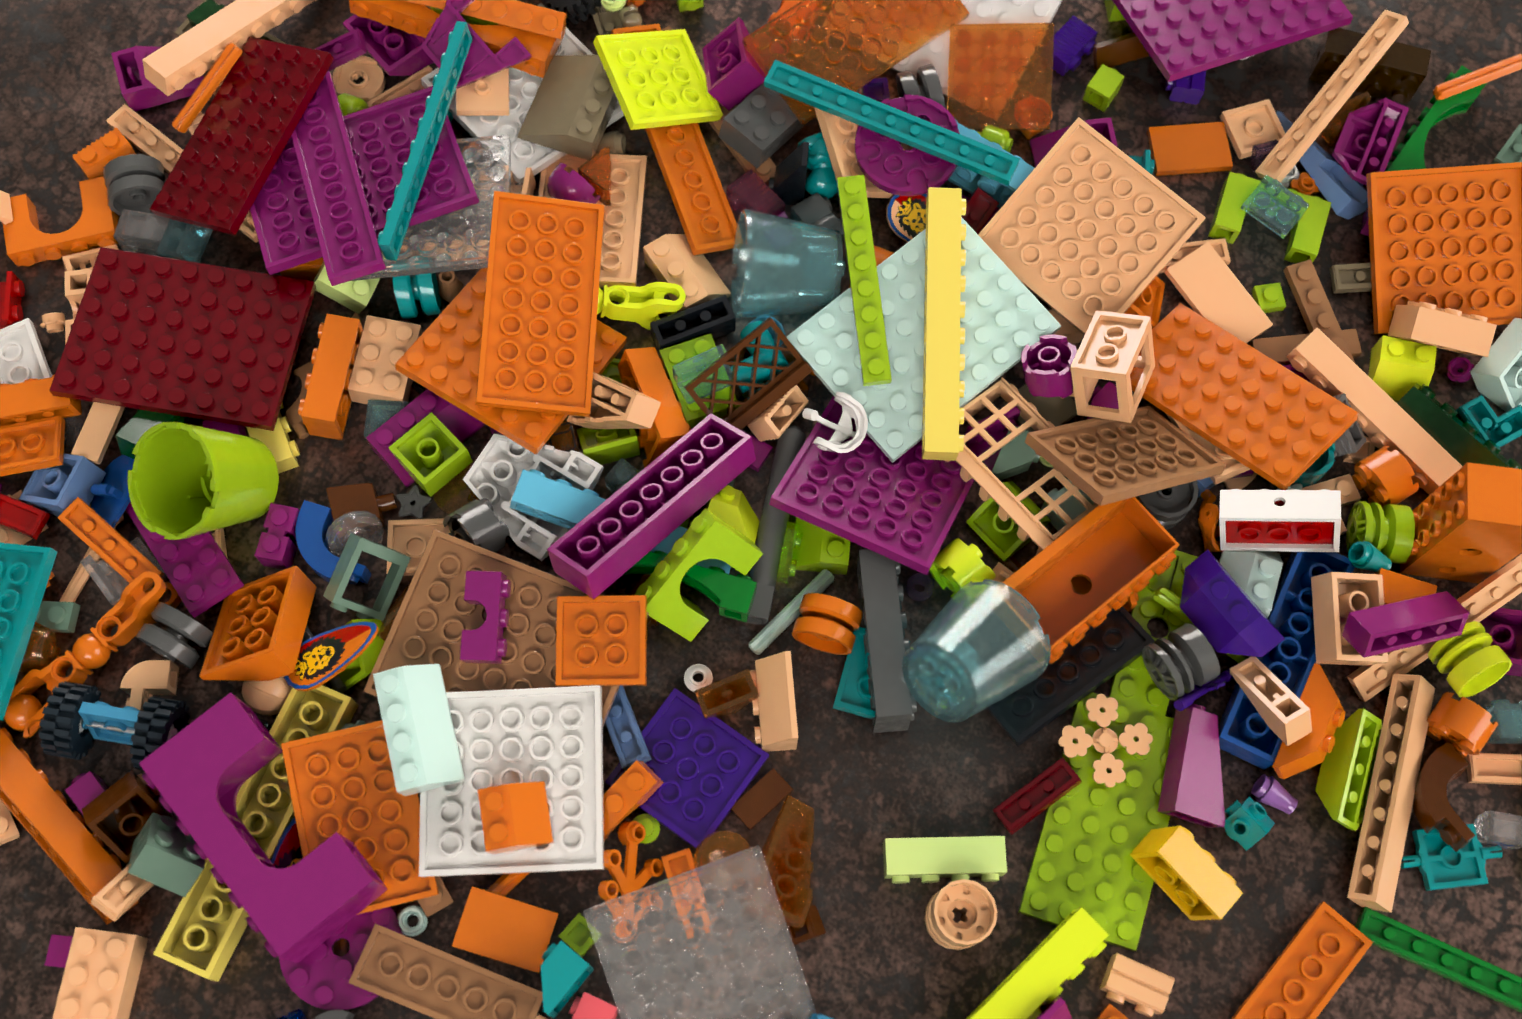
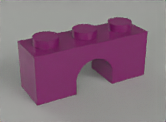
M466 571L464 600L469 604L483 605L487 613L486 620L480 628L462 630L460 660L466 663L501 664L502 657L506 656L507 640L503 639L504 627H507L509 623V611L505 609V600L510 597L511 582L507 580V576L502 572Z

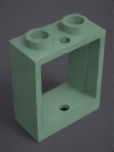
M351 533L323 597L331 601L330 607L346 613L349 608L357 611L355 616L361 619L376 618L384 621L411 558L401 552ZM362 551L392 562L373 608L342 597Z

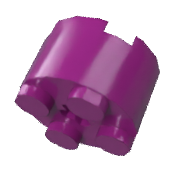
M1056 334L1042 335L1039 337V342L1031 346L1029 344L1025 345L1021 353L1025 384L1032 396L1066 398L1073 393L1070 367L1077 354V348L1069 343L1065 336Z

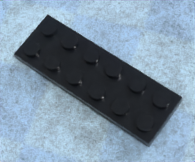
M1123 606L1117 611L1112 608L1106 615L1107 619L1095 629L1090 626L1088 631L1084 633L1086 636L1076 645L1072 646L1069 643L1067 648L1063 650L1064 654L1054 663L1050 664L1047 661L1040 666L1034 660L981 699L983 706L1017 746H1020L1142 655L1144 646L1155 643L1154 639Z

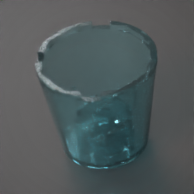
M743 209V213L740 212L737 223L732 265H737V279L731 281V306L735 317L754 318L817 313L840 295L841 278L845 273V260H843V244L840 231L759 211Z
M984 579L982 582L972 583L971 581L956 592L905 652L902 661V671L910 693L934 717L946 722L958 723L967 720L1030 684L1044 673L1051 655L1049 635H1044L1038 622L1041 618L1025 597L1001 582Z

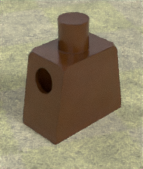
M372 483L326 488L337 537L343 545H346L351 533L365 537L384 528L385 521L382 512L398 508L393 492L378 496Z

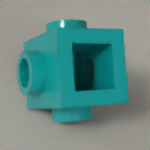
M1250 797L1242 803L1236 800L1225 810V813L1228 815L1225 818L1224 826L1227 835L1237 841L1246 851L1262 839L1275 824L1267 815L1265 808L1258 802H1254Z

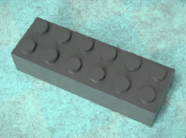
M866 549L859 550L856 575L860 610L863 612L861 619L862 628H866L865 635H863L865 655L869 653L867 658V675H869L868 685L869 694H871L870 704L871 710L876 711L875 718L872 717L873 733L906 731L909 728L910 721H914L917 704L916 696L910 695L911 684H913L912 666L907 667L908 656H910L909 639H904L907 618L906 612L901 611V601L904 600L903 585L898 584L900 563Z

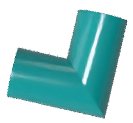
M763 321L752 322L743 328L740 333L741 340L762 324ZM766 329L761 334L760 344L774 345L775 340L768 329ZM746 347L751 356L741 362L753 363L755 347ZM760 348L758 364L771 365L773 349ZM778 350L777 365L786 366L789 363L781 350ZM733 366L729 367V372L731 375ZM738 366L736 381L750 382L752 367ZM757 368L755 383H763L769 380L771 369ZM738 385L742 393L748 391L750 387Z
M1480 395L1456 409L1464 423L1469 421L1480 431L1477 434L1484 441L1490 439L1500 448L1522 436L1521 405L1497 416L1485 398Z

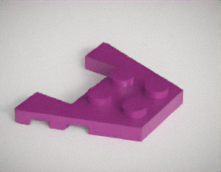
M447 0L442 13L436 19L421 48L439 69L441 67V56L448 47L449 33L453 32L456 21L466 22L460 13L475 0ZM467 23L472 43L456 88H461L526 61L532 55L516 37L494 54Z

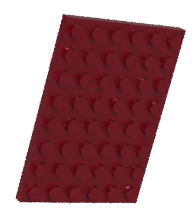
M100 247L49 391L53 396L274 431L316 285L314 281Z

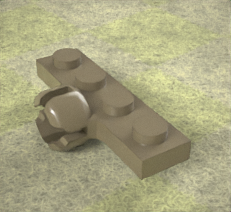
M629 5L614 12L607 11L603 6L600 8L596 6L594 9L597 13L593 15L599 35H610L612 29L642 26L643 23L636 5Z

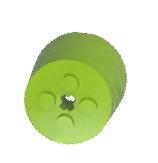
M164 422L147 430L133 449L132 454L136 456L133 469L128 470L127 475L129 497L138 519L150 532H156L168 540L185 539L261 517L269 510L270 503L274 502L279 484L276 461L268 447L260 440L180 422Z

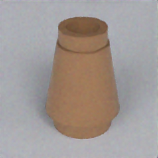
M444 269L439 274V295L444 301L451 303L465 286L452 270Z

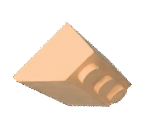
M665 234L643 247L644 261L658 282L674 283L683 288L686 298L679 311L726 295L727 298L731 296V292L703 254L693 256L685 234ZM668 294L672 301L678 299L674 294Z
M784 651L756 660L755 670H750L751 687H756L757 698H752L753 716L759 715V726L754 727L755 744H761V749L765 752L796 750L798 743L791 651Z

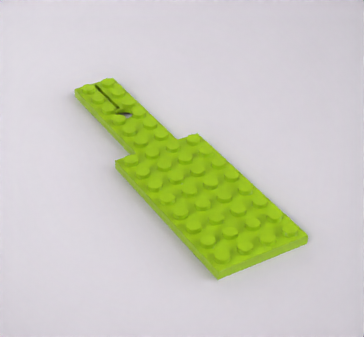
M1176 550L1174 554L1177 557L1170 563L1171 566L1160 576L1155 573L1149 580L1150 583L1138 593L1139 600L1136 607L1131 611V616L1150 636L1151 632L1147 628V624L1153 618H1159L1166 622L1168 634L1186 624L1169 610L1164 609L1161 604L1154 600L1153 595L1159 587L1165 586L1181 598L1185 568L1196 560L1197 556ZM1142 655L1114 675L1109 695L1106 698L1111 697L1117 700L1118 708L1115 711L1118 713V718L1115 721H1111L1109 726L1105 728L1113 730L1119 738L1127 724L1134 726L1137 723H1143L1147 726V733L1153 737L1152 743L1149 744L1150 750L1146 755H1139L1137 753L1130 755L1126 752V747L1121 746L1118 741L1117 748L1110 754L1114 756L1115 760H1122L1124 764L1122 770H1124L1126 778L1123 782L1116 783L1112 788L1106 787L1105 783L1098 784L1093 779V773L1096 771L1093 768V763L1096 760H1100L1103 753L1095 750L1093 744L1087 748L1085 756L1076 755L1073 758H1069L1062 752L1061 758L1063 757L1079 776L1082 783L1047 808L1018 913L1058 926L1073 910L1082 907L1109 934L1104 942L1133 952L1136 951L1154 880L1130 854L1151 829L1168 827L1170 816L1157 811L1174 718L1165 716L1170 699L1159 690L1150 677ZM1091 692L1076 703L1070 724L1074 728L1077 726L1084 727L1085 734H1089L1091 737H1093L1096 730L1102 728L1097 725L1096 721L1093 722L1088 719L1089 711L1086 709V702L1090 698L1096 699L1098 694Z

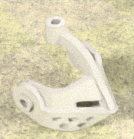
M836 392L834 400L842 405V416L838 425L818 415V411L810 408H805L802 415L805 419L817 421L835 430L833 436L828 441L821 437H817L813 443L819 449L847 453L856 449L864 440L868 429V419L863 406L852 398L851 395L845 392ZM852 418L855 420L856 432L853 431ZM852 437L851 440H849V441H847V442H845V443H841V442H843L844 440H846V439Z

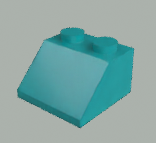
M562 941L558 945L553 943L542 955L545 961L541 964L543 1011L554 1019L594 971L592 966Z

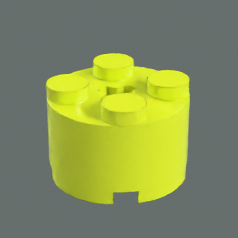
M959 538L954 539L938 553L930 568V572L943 590L947 587L954 593L950 597L962 605H966L996 578L994 571L981 560L983 557L981 550L973 543L969 546L966 545Z

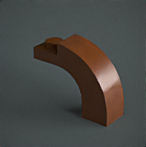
M1447 742L1435 750L1419 769L1412 806L1415 816L1426 834L1436 828L1442 840L1457 852L1464 848L1474 838L1475 834L1451 807L1446 789L1447 784L1458 778L1469 766V763L1450 742Z

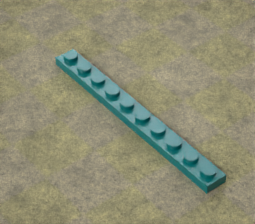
M456 21L453 32L449 33L448 47L441 56V67L438 74L434 76L433 90L426 99L424 115L418 121V132L415 140L413 139L410 144L408 161L403 164L400 184L395 187L392 207L387 210L384 230L380 231L378 235V244L388 260L397 261L472 43L467 22Z
M774 60L764 80V87L1007 186L1020 161V158L777 60Z

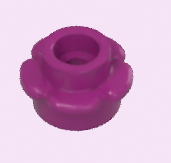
M1465 357L1454 358L1447 366V376L1454 382H1466L1470 380V372L1475 366Z

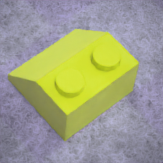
M1383 335L1371 349L1368 376L1397 403L1416 383L1420 386L1423 384L1429 386L1435 369L1437 346Z

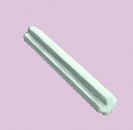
M823 569L749 642L748 645L751 651L756 655H760L801 614L799 608L803 595L808 593L822 594L834 582L832 573L827 569Z

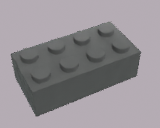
M790 60L785 63L787 65L800 69ZM763 83L723 118L719 138L758 169L815 117L816 112L813 106L766 88Z

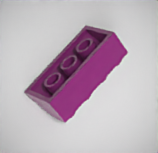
M427 389L367 436L366 439L377 456L407 488L415 481L388 447L432 412L461 443L465 442L486 424Z

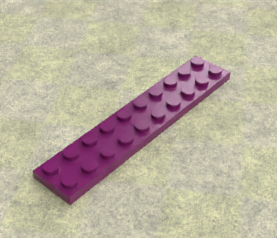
M328 70L291 136L328 279L331 285L335 286L384 270L386 266L378 244V237L334 81Z

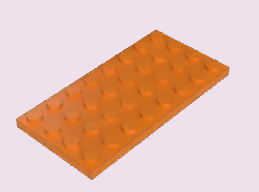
M494 191L475 405L589 417L604 205Z
M1182 303L1178 304L1152 329L1155 367L1142 398L1281 490H1287L1358 419V412ZM1133 367L1130 377L1133 392H1135L1144 368Z

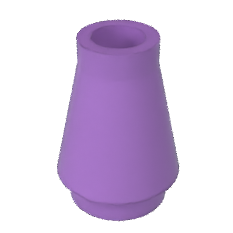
M1265 774L1260 776L1252 787L1251 794L1256 796V801L1279 809L1288 815L1298 805V800L1273 776L1268 777Z

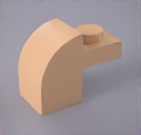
M147 660L134 665L125 674L120 684V689L131 695L127 698L125 706H131L143 711V704L148 702V699L153 697V695H176L179 667L171 660Z

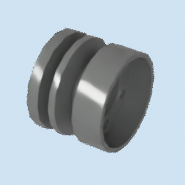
M1184 624L1168 634V640L1166 638H1159L1155 643H1150L1142 649V657L1150 677L1159 690L1170 700L1176 701L1184 693L1192 692L1194 684L1203 686L1220 675L1218 658L1212 646L1200 630L1192 624Z

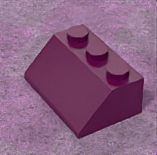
M356 14L342 22L348 32L357 27L363 32L366 51L389 76H412L434 63L421 48L425 40L421 36L409 34L391 26H385L374 20L359 17Z

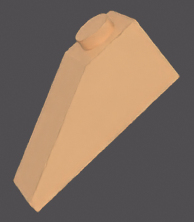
M1251 656L1230 668L1231 675L1265 723L1287 746L1312 732L1310 709L1257 657Z

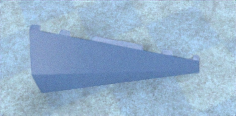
M1277 110L1276 114L1286 133L1293 123L1284 116L1285 114ZM1313 142L1299 161L1315 181L1325 199L1332 202L1331 207L1336 215L1349 220L1366 211L1368 207L1367 190L1363 187V184L1353 180L1336 159L1319 144Z

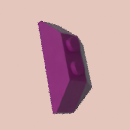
M1384 98L1377 101V103L1364 106L1347 115L1332 156L1353 180L1367 185V173L1385 172L1408 113V107Z

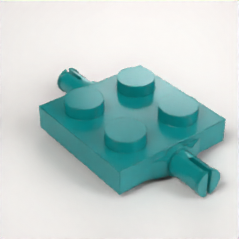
M1466 824L1475 834L1474 838L1457 852L1442 840L1436 828L1427 834L1421 829L1412 832L1416 852L1415 855L1402 856L1401 862L1407 863H1402L1401 869L1418 867L1422 873L1426 891L1488 884L1485 871L1486 859L1502 858L1503 852H1497L1502 850L1499 845L1483 847L1477 838L1474 824Z

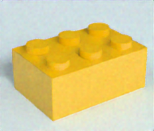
M1181 826L1151 829L1131 852L1130 856L1190 920H1221L1243 894L1235 885V879L1218 867L1212 854L1202 849L1194 841V835L1188 829Z

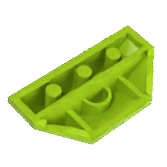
M1359 708L1343 722L1341 727L1336 728L1333 750L1331 753L1326 754L1321 764L1315 789L1331 818L1353 831H1356L1359 825L1363 823L1381 735L1380 730L1382 728V720L1364 708Z

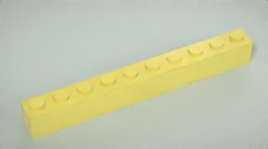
M928 187L926 197L922 459L956 461L959 452H963L964 435H959V424H964V408L959 407V398L964 397L965 390L964 381H960V371H964L965 354H960V344L964 345L965 328H960V318L965 317V301H960V294L965 292L966 284L965 275H961V266H965L966 250H961V241H965L966 224H961V215L966 214V199H961L962 188Z

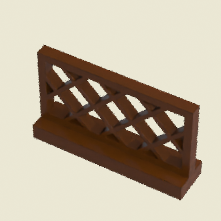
M769 317L684 388L706 416L710 413L713 414L714 403L728 404L727 414L721 419L742 430L813 370L802 359L774 320ZM771 327L775 332L774 345L760 344L761 334ZM780 340L784 346H779ZM744 347H755L753 363L739 362L740 351ZM760 348L773 349L771 365L758 364ZM778 350L789 351L794 360L786 366L777 365ZM723 364L733 365L731 380L717 379L718 369ZM738 366L752 367L750 382L736 381ZM757 368L771 369L770 379L764 384L755 383ZM701 382L712 383L710 398L699 397L693 389ZM717 383L731 385L729 400L715 399ZM736 385L750 386L748 397L745 400H734ZM703 402H709V408Z

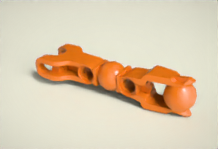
M152 571L143 572L125 587L118 603L97 622L96 628L92 627L90 629L92 633L84 634L73 644L72 652L66 650L64 652L65 656L58 657L41 671L38 669L30 670L20 680L12 691L4 716L6 723L14 730L23 731V738L32 737L41 727L40 721L44 719L45 715L42 712L44 707L48 706V702L42 706L41 702L31 694L45 683L52 696V690L58 687V684L61 682L83 684L88 674L92 675L94 673L91 669H98L107 663L111 656V650L117 652L119 650L118 647L130 642L144 624L157 623L153 620L151 613L166 591H171V598L163 603L173 608L180 604L181 598L172 583L164 582L160 575ZM154 580V587L144 591L145 584L148 581ZM118 625L116 634L110 636L113 627ZM73 666L72 673L66 677L67 669Z

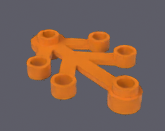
M637 821L623 822L618 829V838L626 846L624 873L620 867L622 861L621 853L617 849L605 850L604 867L608 869L613 880L602 881L598 886L599 896L605 900L612 913L609 922L610 932L620 941L631 940L637 930V920L649 907H657L661 901V895L657 889H645L641 894V899L633 906V897L651 877H659L663 873V863L660 859H647L644 867L635 876L638 844L644 840L646 834L644 826ZM618 892H620L622 896L621 904L617 899Z

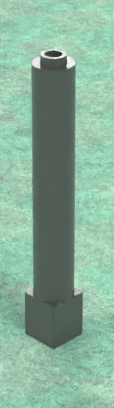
M790 425L780 438L777 439L755 544L762 551L763 555L749 572V577L754 582H757L755 598L747 623L766 626L769 623L790 517L789 513L769 505L772 494L805 443L806 434L802 432L800 427Z

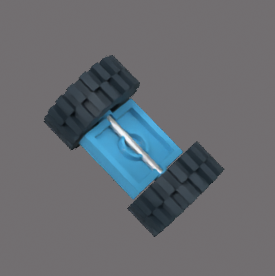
M64 681L52 690L53 696L49 695L47 699L48 706L44 707L42 712L45 714L44 719L40 721L42 731L39 732V738L43 739L40 745L41 748H44L43 752L45 754L78 760L88 754V749L91 750L93 739L132 745L130 747V754H133L131 757V762L134 763L133 767L144 771L139 763L189 725L190 713H187L189 707L184 701L155 696L150 697L148 702L143 704V711L131 706L123 708L112 707L103 702L102 698H99L101 692L97 690V687Z

